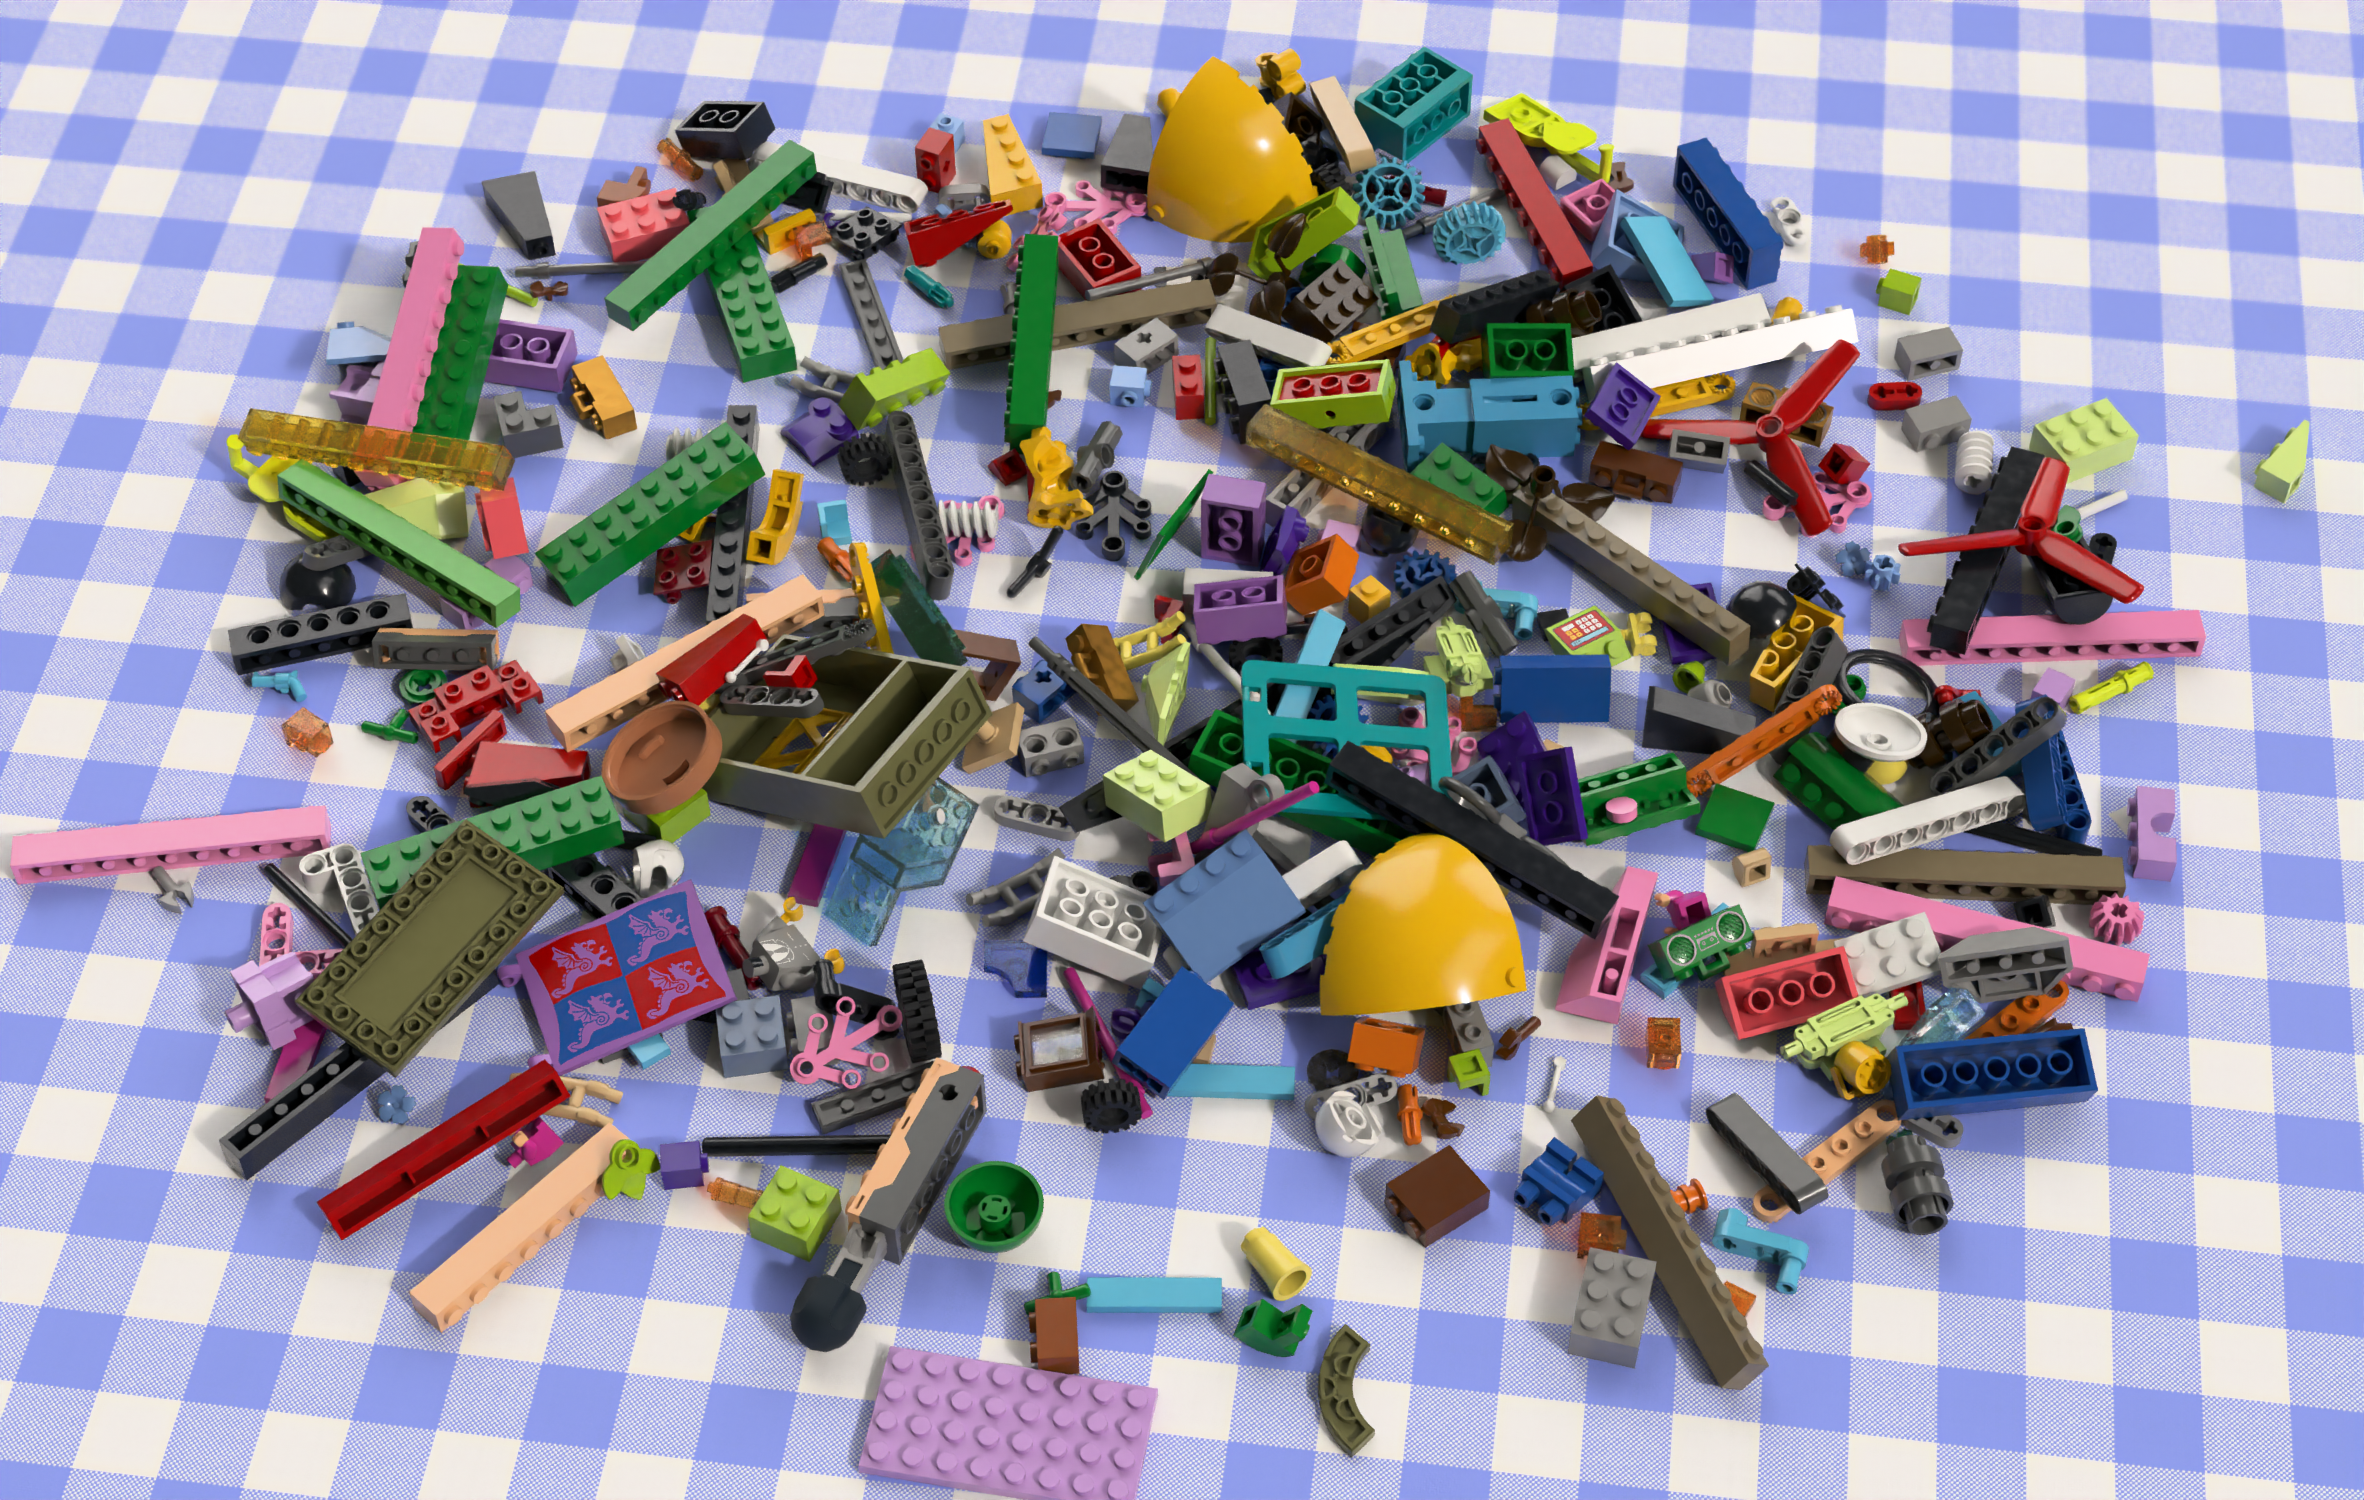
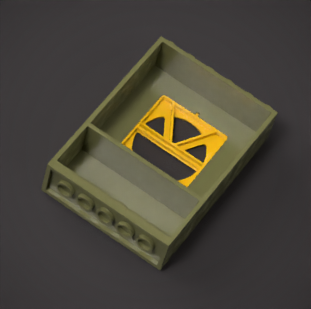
M783 634L767 652L807 638ZM859 647L848 648L842 654L835 657L829 655L820 658L811 665L818 678L811 688L819 692L824 702L823 710L813 717L790 718L731 715L725 711L721 702L709 713V718L718 727L722 736V753L714 773L702 787L707 792L708 800L882 839L886 838L992 716V712L971 668ZM763 679L760 683H758V684H756V685H753V686H768V685H767V683L765 682V680ZM837 722L824 737L816 728L823 724ZM804 732L815 746L814 748L780 755L792 740ZM799 764L792 773L778 770L781 767Z

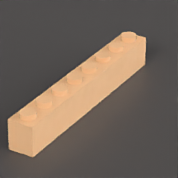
M609 1122L409 1292L414 1309L441 1333L449 1326L459 1322L467 1310L474 1304L482 1302L500 1282L508 1280L516 1268L526 1260L532 1259L544 1244L550 1239L558 1237L565 1226L575 1218L581 1217L599 1197L605 1196L602 1188V1177L610 1164V1150L617 1141L629 1138ZM626 1151L622 1155V1160L626 1157Z

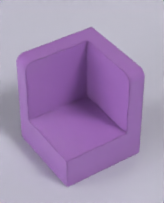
M1716 251L1691 255V261L1703 281H1713L1724 285L1733 283L1734 256Z

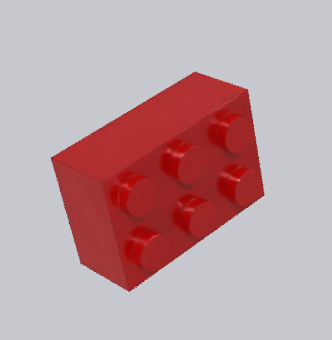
M1100 218L1059 235L1058 268L1085 300H1087L1085 297L1086 290L1141 277V266ZM1142 288L1136 289V290H1132V291H1128V292H1124V293H1120V294H1116V295H1121V294L1136 292V291L1142 290Z

